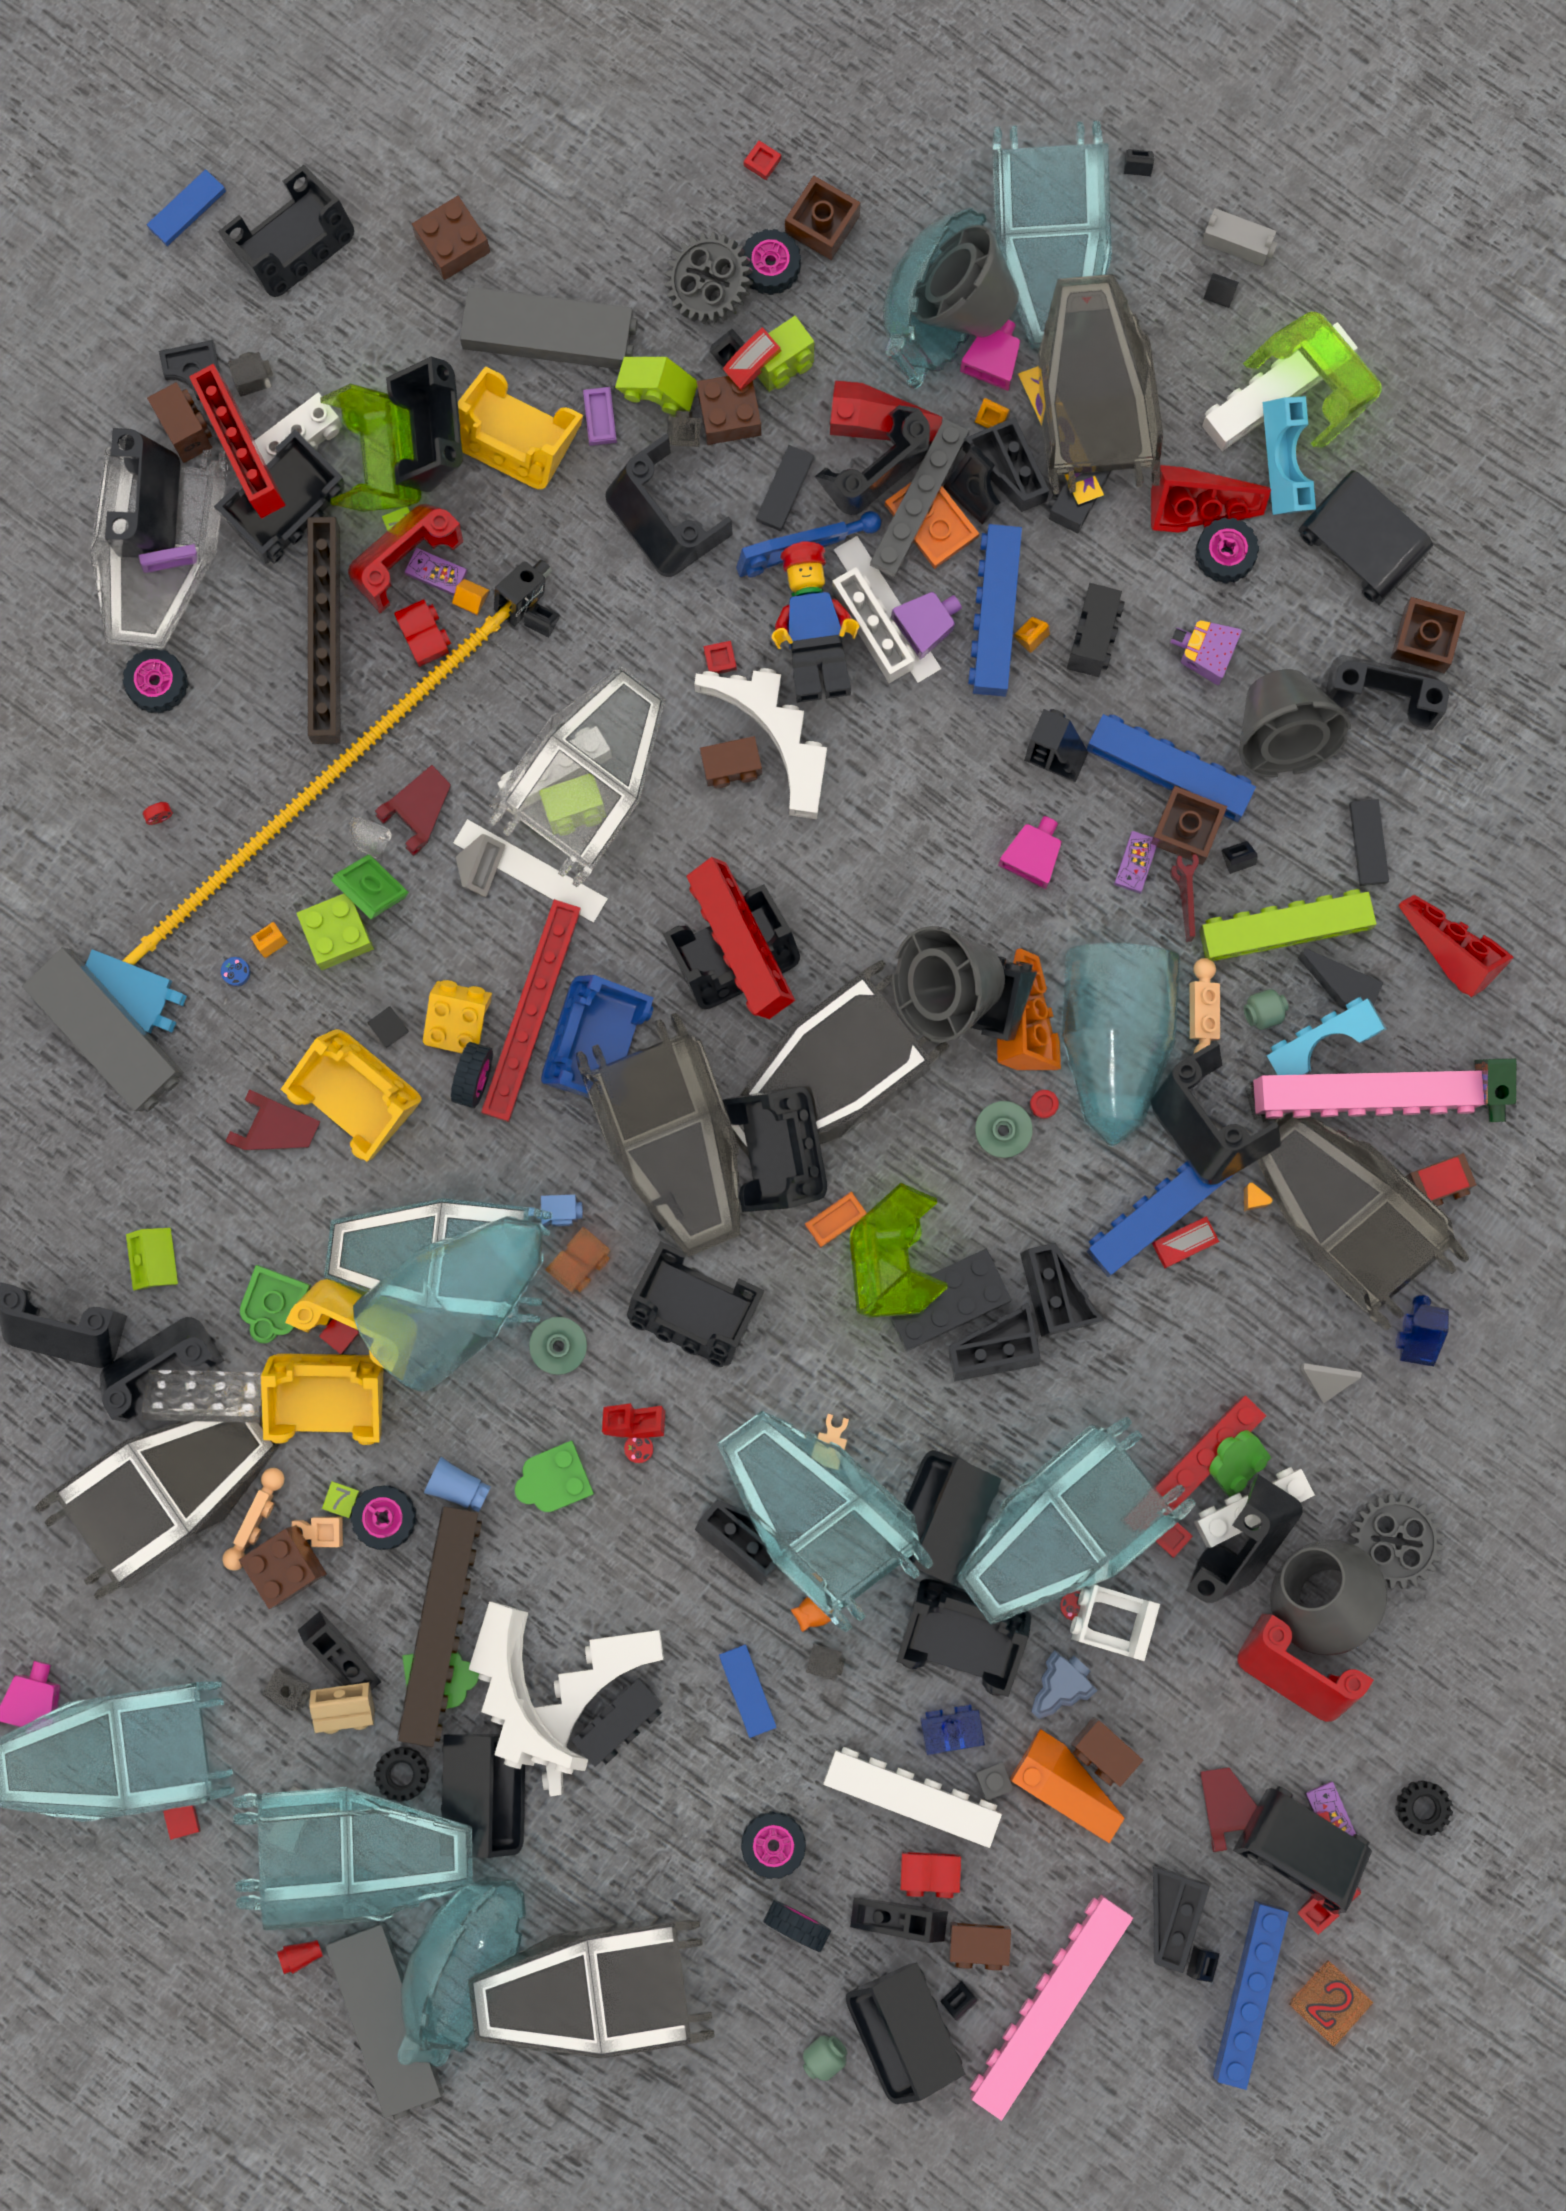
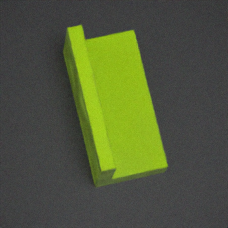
M171 1228L140 1229L126 1234L133 1291L145 1290L155 1286L178 1284Z

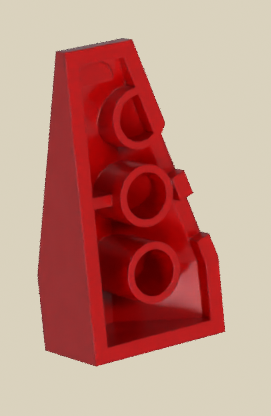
M835 380L830 435L890 440L887 433L892 429L893 420L889 413L898 405L920 409L929 422V444H932L942 424V416L864 383Z
M1157 465L1151 488V528L1155 531L1179 533L1188 531V528L1194 526H1209L1211 522L1221 520V518L1242 520L1261 516L1265 513L1271 489L1267 486L1190 468Z
M1412 895L1399 904V908L1447 977L1457 985V988L1462 993L1470 997L1483 991L1514 958L1489 937L1483 935L1480 939L1468 932L1469 926L1460 921L1458 924L1447 920L1442 910L1416 895Z

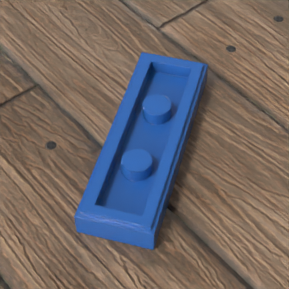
M205 169L147 224L148 229L168 247L226 192L225 187Z
M746 1644L719 1654L749 1738L777 1728Z

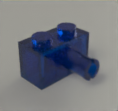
M1418 1295L1413 1298V1307L1410 1314H1405L1403 1332L1399 1331L1397 1334L1396 1348L1400 1349V1361L1434 1367L1449 1332V1309L1430 1306L1431 1299L1428 1296Z
M971 1704L954 1707L955 1712L943 1714L942 1709L925 1712L926 1717L920 1718L926 1755L984 1746L985 1742L979 1709H972Z

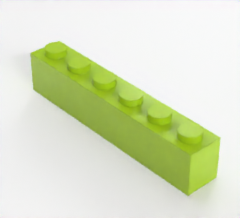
M1360 889L1344 892V897L1333 899L1332 895H1325L1316 898L1314 903L1305 904V901L1301 900L1289 903L1288 908L1278 910L1277 906H1270L1261 909L1259 914L1250 915L1249 911L1234 914L1233 919L1222 921V917L1208 919L1205 921L1206 924L1202 925L1199 929L1205 958L1218 961L1372 930L1376 925L1369 892L1360 893Z

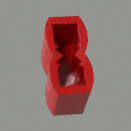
M423 599L394 612L419 667L449 654L447 646L451 642L445 629L439 631L435 621L439 620V616L433 604L427 606Z
M902 1852L900 1889L906 1891V1896L923 1897L924 1891L936 1892V1897L953 1898L954 1893H960L961 1855Z

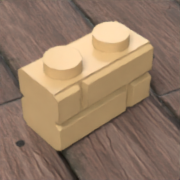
M369 1682L311 1690L309 1706L315 1733L333 1734L341 1729L354 1728L362 1730L369 1725H374L375 1707Z

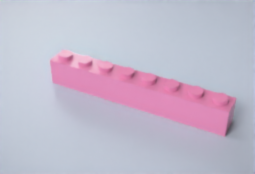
M1482 1071L1269 1075L1253 1080L1256 1114H1265L1267 1119L1282 1118L1283 1113H1293V1118L1310 1117L1311 1113H1321V1117L1338 1116V1112H1348V1116L1357 1117L1366 1115V1111H1375L1376 1116L1393 1115V1111H1403V1115L1420 1114V1110H1430V1114L1438 1115L1448 1113L1447 1109H1457L1458 1114L1474 1113L1475 1108L1485 1105Z
M1100 1895L1098 1900L1093 1898L1084 1912L1087 1914V1917L1082 1924H1075L1068 1936L1071 1939L1065 1950L1063 1948L1058 1950L1052 1960L1055 1966L1049 1975L1044 1973L1035 1986L1038 1992L1032 2000L1027 1998L1019 2011L1022 2015L1016 2025L1013 2023L1009 2025L1002 2037L1006 2041L1000 2050L995 2048L986 2061L989 2067L983 2076L978 2074L969 2087L972 2091L970 2094L971 2099L1001 2121L1133 1920L1129 1913L1103 1895Z

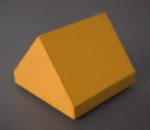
M984 398L975 423L990 428L1006 421L1010 414V409Z
M463 579L456 586L452 604L478 616L490 590Z
M1031 617L1013 636L1031 654L1050 635L1049 625L1042 620Z
M274 922L251 936L253 943L264 958H267L288 943Z
M1250 1182L1244 1188V1211L1266 1207L1273 1201L1269 1195L1254 1183Z

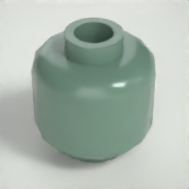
M1267 989L1249 996L1247 1004L1244 1005V1014L1250 1026H1255L1259 1030H1265L1283 1023L1285 1012L1288 1011V1003L1284 995L1279 996L1273 989Z
M822 2035L803 2051L805 2062L803 2068L812 2079L818 2078L822 2081H828L845 2067L847 2050L837 2037Z

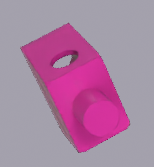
M1007 320L995 333L987 337H977L961 361L960 372L1008 391L1020 346V340L1012 336L1016 327L1015 323Z
M1043 816L1037 828L1026 824L1003 853L998 866L1046 889L1062 842L1052 836L1058 823L1049 817Z
M34 1661L30 1677L15 1675L0 1705V1722L35 1730L48 1724L50 1727V1723L57 1721L60 1685L47 1681L51 1664Z

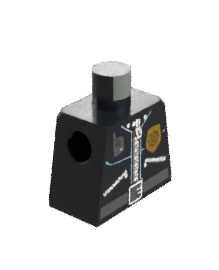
M539 560L533 567L528 562L523 561L495 587L494 610L498 612L510 601L512 603L509 607L511 610L509 612L510 616L506 620L515 627L522 620L525 612L543 596L545 578L552 572L550 566L543 560Z

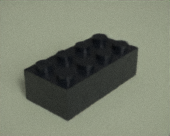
M986 1248L882 1297L881 1301L907 1352L1010 1303L1012 1300Z

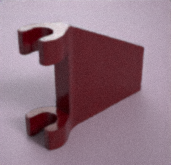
M431 765L392 799L379 806L375 810V816L384 824L396 813L416 834L405 843L407 845L406 849L412 856H415L428 843L451 784Z
M1196 854L1191 857L1192 865L1187 864V866L1182 863V856H1178L1176 866H1172L1170 871L1171 878L1180 889L1186 942H1191L1195 937L1193 874L1199 863ZM1177 869L1180 871L1182 876L1178 875Z
M249 1089L245 1100L252 1105L260 1107L246 1138L230 1131L225 1141L242 1150L309 1148L320 1121Z
M1230 1768L1202 1771L1200 1776L1210 1828L1213 1852L1225 1851L1227 1847L1224 1833L1244 1830L1257 1805Z

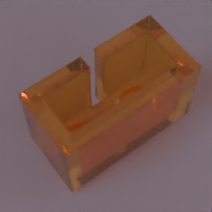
M584 1226L566 1245L568 1247L566 1251L562 1250L545 1269L572 1294L576 1291L581 1293L591 1282L589 1276L595 1269L601 1271L611 1259L607 1256L611 1252L610 1249Z

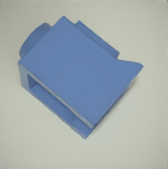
M576 1195L541 1196V1223L543 1227H547L551 1223L553 1227L573 1226V1222L583 1219L582 1202H577Z

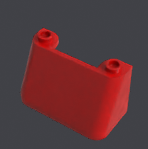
M429 504L416 506L349 565L348 575L351 582L379 613H382L390 606L387 590L392 585L388 570L418 544L425 540L433 550L438 545H446L455 550L463 543L460 524L448 511Z
M1261 1614L1237 1655L1238 1664L1246 1673L1325 1722H1332L1338 1719L1364 1696L1374 1679L1356 1669L1346 1670L1340 1676L1328 1674L1325 1677L1286 1652L1292 1640L1290 1627L1271 1614Z

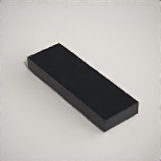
M788 445L756 516L757 522L782 531L814 460L813 454Z
M1379 799L1350 802L1349 808L1359 885L1386 884L1389 882Z

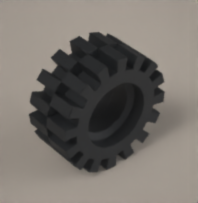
M397 1747L385 1753L377 1762L376 1771H374V1777H376L375 1785L379 1787V1792L387 1796V1799L396 1800V1802L408 1801L418 1796L424 1790L429 1779V1767L426 1765V1759L420 1755V1752L414 1751L409 1747ZM406 1763L411 1767L413 1777L408 1785L399 1786L392 1781L391 1769L395 1764Z
M1421 1780L1411 1782L1407 1788L1404 1787L1401 1790V1796L1398 1795L1397 1797L1398 1806L1396 1805V1811L1399 1813L1397 1816L1399 1821L1403 1823L1406 1829L1422 1836L1436 1835V1832L1441 1833L1445 1830L1443 1827L1449 1825L1450 1821L1448 1819L1453 1815L1450 1807L1453 1804L1448 1798V1793L1442 1787L1432 1782ZM1420 1797H1429L1435 1804V1812L1429 1819L1421 1820L1414 1813V1803Z

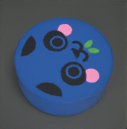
M231 957L221 966V976L231 986H241L250 978L251 971L249 965L239 957Z

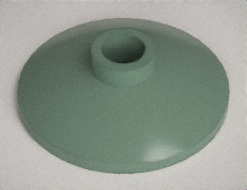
M999 1101L988 1105L978 1116L975 1126V1134L980 1146L990 1155L999 1158H1009L1021 1153L1028 1146L1033 1131L1032 1122L1027 1112L1021 1106L1009 1101ZM1000 1126L1008 1128L1009 1132L1006 1136H1001L998 1133Z
M553 1317L544 1320L534 1329L529 1342V1350L534 1363L541 1370L554 1375H562L575 1370L582 1363L587 1351V1340L583 1330L577 1323L568 1318ZM557 1341L564 1343V1349L561 1352L554 1350V1344Z

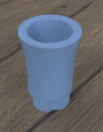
M440 1457L424 1494L445 1499L466 1509L470 1507L474 1511L479 1512L491 1486L482 1483L480 1479L464 1472L443 1457Z

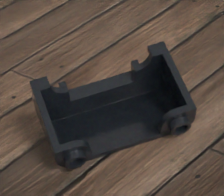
M898 405L889 413L893 420V426L887 433V436L894 445L862 473L855 469L834 473L830 469L824 468L815 476L843 513L849 515L859 514L924 459L929 449L930 425L919 408Z
M1351 470L1298 530L1306 544L1320 546L1323 543L1363 580L1361 586L1364 597L1370 602L1375 601L1379 606L1425 560L1433 547L1432 540L1420 527L1363 475L1354 470Z
M765 884L749 890L745 894L744 899L783 974L794 968L800 961V954L792 931ZM676 926L664 933L663 936L701 1009L714 1008L744 993L735 983L736 976L733 970L724 961L723 955L725 954L721 946L712 937L713 930L711 926L695 934L688 926Z
M792 1087L721 1100L727 1122L731 1125H743L753 1180L747 1181L740 1188L739 1198L742 1212L788 1209L824 1198L827 1192V1179L812 1098L806 1088Z
M0 1282V1327L3 1339L7 1344L96 1368H104L115 1360L127 1319L126 1315L101 1307H91L83 1312L79 1326L40 1317V1308L34 1306L30 1301L31 1291Z
M192 1317L180 1319L102 1369L100 1374L102 1402L112 1420L128 1422L138 1415L136 1412V1402L139 1397L143 1396L136 1382L176 1357L183 1364L190 1367L206 1363L210 1368H214L225 1361L199 1320Z
M923 1579L920 1581L896 1662L909 1669L923 1667L927 1660L982 1677V1685L989 1694L1009 1697L1029 1638L1031 1614L1023 1608L994 1620L974 1592L936 1580ZM997 1600L1000 1605L1003 1604V1603H1006V1602Z
M1277 1786L1276 1789H1266L1233 1851L1244 1858L1250 1856L1257 1860L1256 1863L1261 1866H1268L1314 1895L1313 1898L1320 1901L1324 1899L1322 1907L1331 1913H1346L1372 1853V1850L1368 1847L1370 1842L1357 1834L1349 1835L1292 1799L1293 1794L1285 1788Z

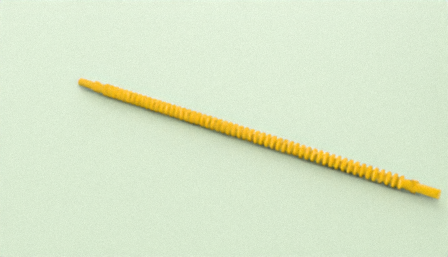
M510 601L507 602L492 617L489 615L481 628L476 627V632L474 634L470 633L469 639H463L464 644H458L457 650L452 649L453 654L451 656L446 655L447 659L445 661L440 660L441 665L439 667L434 666V672L428 671L429 676L427 678L422 677V683L417 682L415 689L410 688V694H404L405 699H399L398 705L393 704V710H387L388 714L386 716L381 715L382 720L380 722L375 721L376 725L374 727L369 726L370 731L368 733L363 732V738L357 737L358 742L356 744L351 743V749L346 748L344 755L339 754V760L334 759L332 766L327 765L328 770H322V776H316L315 782L310 781V787H304L302 794L298 792L297 795L299 797L297 799L292 798V804L289 805L287 803L285 810H279L280 815H274L275 819L273 821L268 820L269 825L267 827L262 826L263 830L261 832L256 831L257 836L255 838L250 837V843L245 842L243 849L238 848V854L235 855L233 853L231 860L226 859L227 864L225 866L220 865L221 869L219 871L214 870L215 875L213 877L208 876V882L203 881L201 888L196 887V893H190L191 897L189 899L184 898L185 903L183 905L178 904L177 910L172 909L173 914L171 916L166 915V921H160L159 927L154 926V931L151 934L140 939L142 942L122 961L135 965L147 952H153L161 939L166 940V934H173L172 929L174 927L178 929L179 922L184 923L186 916L191 917L190 912H196L198 905L203 906L202 901L204 899L208 901V895H215L214 890L216 888L220 890V884H226L228 877L233 878L232 873H238L240 866L245 867L244 862L246 860L250 862L251 855L256 856L258 849L263 850V844L268 845L270 838L275 839V833L280 834L282 827L287 828L286 823L288 821L292 823V817H298L300 810L304 812V806H310L312 799L314 801L317 800L316 795H322V789H328L327 785L329 783L334 784V778H340L339 774L341 772L346 773L345 768L347 766L352 767V761L358 762L357 757L359 755L364 756L363 751H369L371 744L376 745L375 740H381L383 733L388 734L387 729H393V723H399L400 717L405 718L406 711L411 712L412 706L417 707L416 702L418 700L423 701V695L429 696L428 691L430 689L435 690V684L440 685L442 678L447 679V673L452 674L454 667L459 668V662H465L464 657H470L471 651L476 652L475 647H481L483 640L488 641L487 636L497 632L501 628L500 624L510 616L509 612L511 610L509 607L512 603Z

